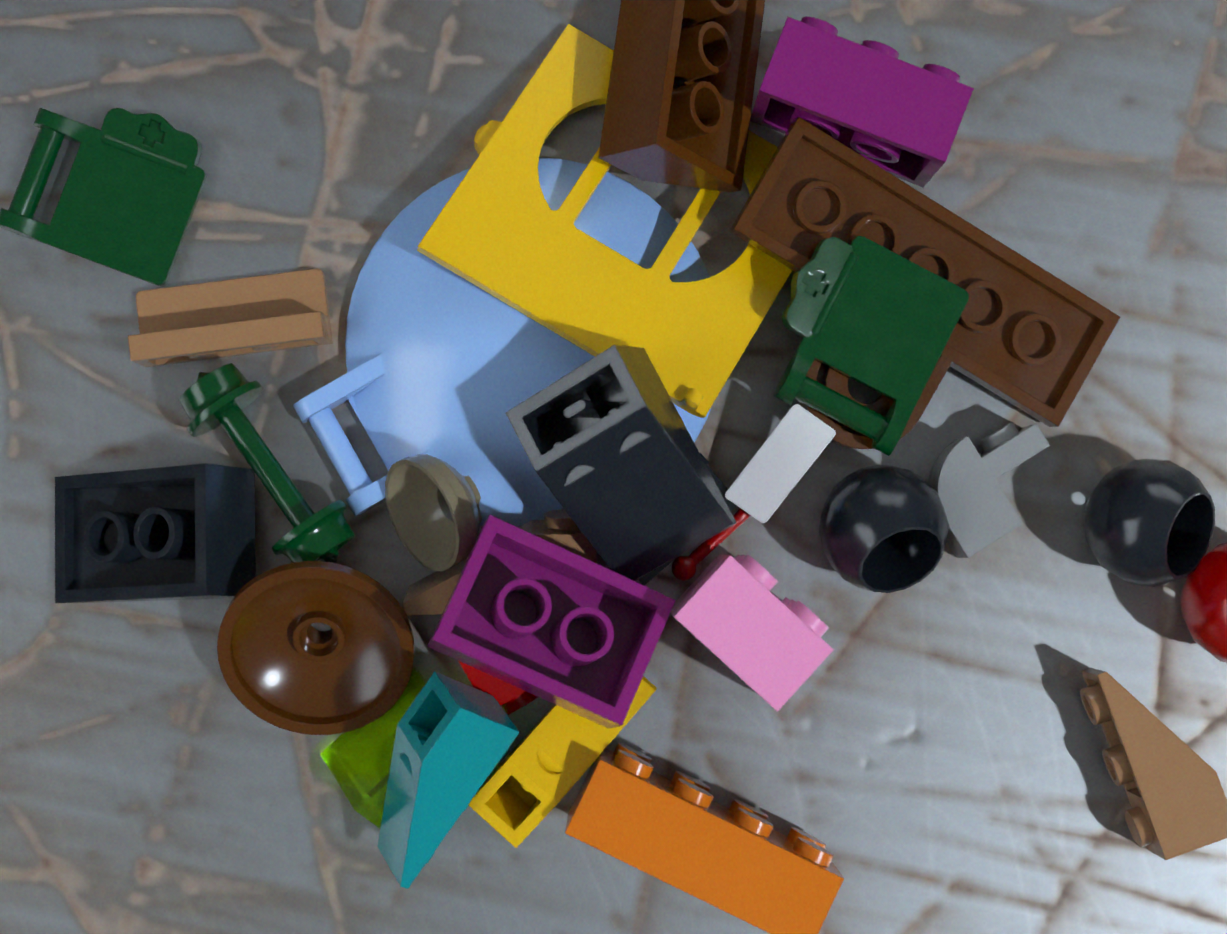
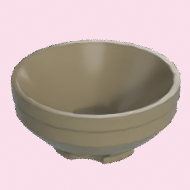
M427 454L406 457L394 463L387 473L385 497L391 522L407 551L424 567L433 571H445L468 558L478 535L479 524L482 521L479 510L481 496L473 480L469 476L461 475L455 468L443 460Z

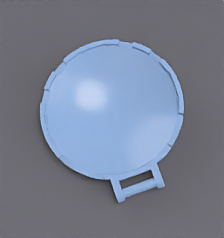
M539 157L538 174L540 186L551 210H558L587 167V164L559 158ZM469 169L439 182L422 193L404 208L384 230L371 249L359 273L352 293L345 337L347 373L305 396L293 405L302 423L309 422L348 490L350 496L346 499V502L354 516L361 515L386 501L385 481L387 475L372 483L332 412V409L348 400L388 471L399 460L418 454H427L448 463L461 475L469 476L475 483L481 496L479 510L482 521L479 525L483 526L489 515H492L509 524L520 527L532 520H544V513L548 511L564 509L535 472L506 412L595 356L417 251L419 243ZM607 172L574 223L577 229L645 269L652 267L678 225L672 216L649 195ZM690 242L670 274L672 282H691L710 277L692 242ZM675 405L695 443L710 410L702 418Z

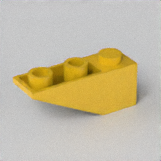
M643 676L622 726L610 729L554 704L487 777L468 806L517 848L567 794L651 697L657 687Z

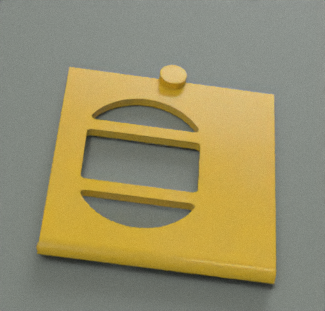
M568 24L503 121L490 120L477 130L474 138V147L479 156L419 243L417 251L593 356L599 355L613 345L644 348L672 402L685 411L704 418L792 272V269L748 243L744 252L733 264L714 276L691 282H672L670 280V274L722 191L699 190L656 261L649 269L641 267L574 226L575 221L612 166L598 158L600 147L558 210L550 209L542 193L538 174L539 155L543 144L552 130L571 114L587 107L606 104L614 52L611 48ZM751 131L748 133L743 180L750 194L777 149V146Z

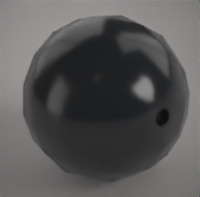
M1133 460L1112 469L1104 475L1093 490L1085 509V538L1100 565L1128 583L1141 586L1157 587L1183 579L1192 573L1206 554L1215 525V506L1211 495L1200 479L1190 471L1169 460Z
M879 464L861 468L847 475L832 489L825 501L819 526L823 552L835 571L845 581L858 588L881 593L905 590L927 577L936 568L943 556L949 531V523L938 492L928 482L911 470Z

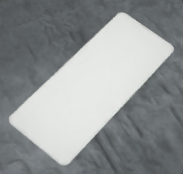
M794 404L726 491L725 497L759 522L766 523L834 438L836 431L799 404Z

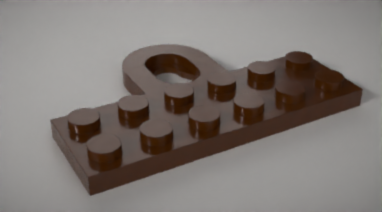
M800 117L792 121L729 232L795 272L810 261L820 241L829 237H836L850 245L854 238L863 236L968 292L969 300L900 439L917 424L950 366L1047 426L1059 427L1120 319V316ZM814 359L806 376L856 401L851 397L848 390L849 377ZM881 394L876 401L862 405L886 416L894 400ZM800 402L803 408L836 431V435L830 442L851 449H874L871 447L873 439Z

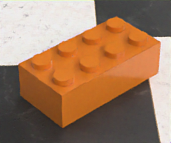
M622 743L617 744L614 752L606 748L593 762L568 813L565 834L770 934L819 933L844 880L832 862L834 855L825 849L826 844L794 827H791L788 836H785L773 830L774 825L767 821L768 815L742 801L733 799L730 808L713 800L714 796L709 793V786L687 774L676 771L672 780L653 771L654 766L651 765L653 759Z

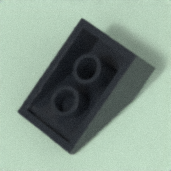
M204 463L55 477V603L234 598L243 586L256 577L255 472L252 469Z

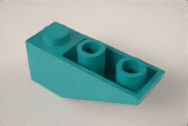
M434 671L397 724L377 845L400 887L406 889L410 887L425 864L431 860L437 847L460 815L468 808L472 798L497 763L506 755L510 745L520 733L494 696Z

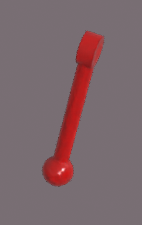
M742 509L738 510L733 515L736 524L704 541L689 556L684 555L676 558L671 567L673 575L683 581L691 579L696 573V565L751 515Z

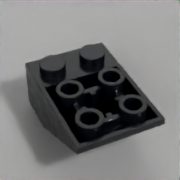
M613 345L506 412L535 472L611 571L636 581L736 524L731 511L644 348Z

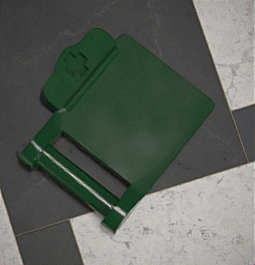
M39 108L34 121V126L39 128L10 207L8 210L0 209V228L154 285H165L169 279L206 181L205 171L197 166L202 154V145L199 140L188 133L176 130L169 121L155 113L133 114L122 108H113L106 114L102 128L99 130L57 113ZM64 139L80 143V147L50 225L33 220L62 142Z
M857 236L851 241L850 245L836 237H829L820 241L810 261L799 268L792 277L791 298L783 311L782 323L789 331L802 337V340L783 372L773 396L789 405L796 399L873 439L871 447L890 456L969 300L968 292L866 237ZM814 359L894 400L886 416L806 376Z

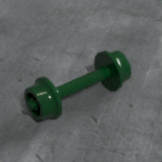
M233 363L223 365L210 373L199 372L197 381L179 398L180 404L190 419L187 431L191 436L197 437L221 425L289 520L293 529L272 546L271 549L274 554L286 555L292 563L301 561L336 563L339 554L338 550L355 537L353 530L344 517V510L347 505L340 499L315 513L243 412L262 393L264 389L258 381L249 382Z

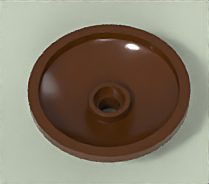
M323 561L288 563L269 569L253 578L238 591L228 605L220 625L217 640L220 669L235 697L249 711L267 723L291 732L308 735H332L353 731L384 715L399 700L406 689L413 669L415 652L414 637L409 619L397 599L384 586L356 569ZM322 623L330 626L331 629L319 631L311 624Z

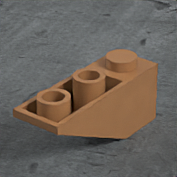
M1094 668L1082 670L1081 672L1087 687L1080 690L1081 700L1090 721L1095 726L1101 724L1109 745V748L1102 751L1104 763L1115 785H1124L1132 807L1125 811V818L1139 847L1146 846L1148 851L1164 860H1168L1226 839L1227 799L1217 772L1109 673Z

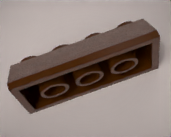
M621 0L598 158L642 181L731 193L741 191L765 0Z

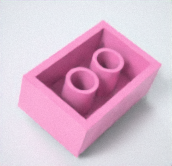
M738 554L735 558L731 555H718L674 603L670 613L778 712L834 650L821 638L829 627L800 601L796 602L785 597L781 602L772 594L770 590L778 581L750 555L747 554L745 556L742 554L741 556Z

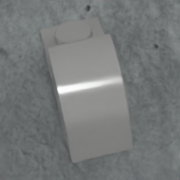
M1009 422L979 441L984 449V452L981 454L978 453L970 438L965 436L950 443L937 457L930 471L928 483L938 492L949 523L947 543L956 558H969L1023 524L996 479L1050 446L1037 424L1017 430L1013 422Z

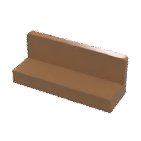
M309 269L139 291L136 294V305L140 334L128 335L130 359L132 362L144 367L333 344L325 275L320 269Z

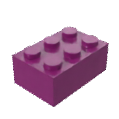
M806 16L802 17L801 21L787 17L760 86L750 121L786 134L792 121L800 117L895 177L924 188L946 162L974 88L959 83L960 76L946 67L925 64L923 68L899 60V53L886 44L865 40L860 45L837 36L838 30L830 23L821 19Z
M489 515L481 528L427 647L610 729L622 726L676 600Z

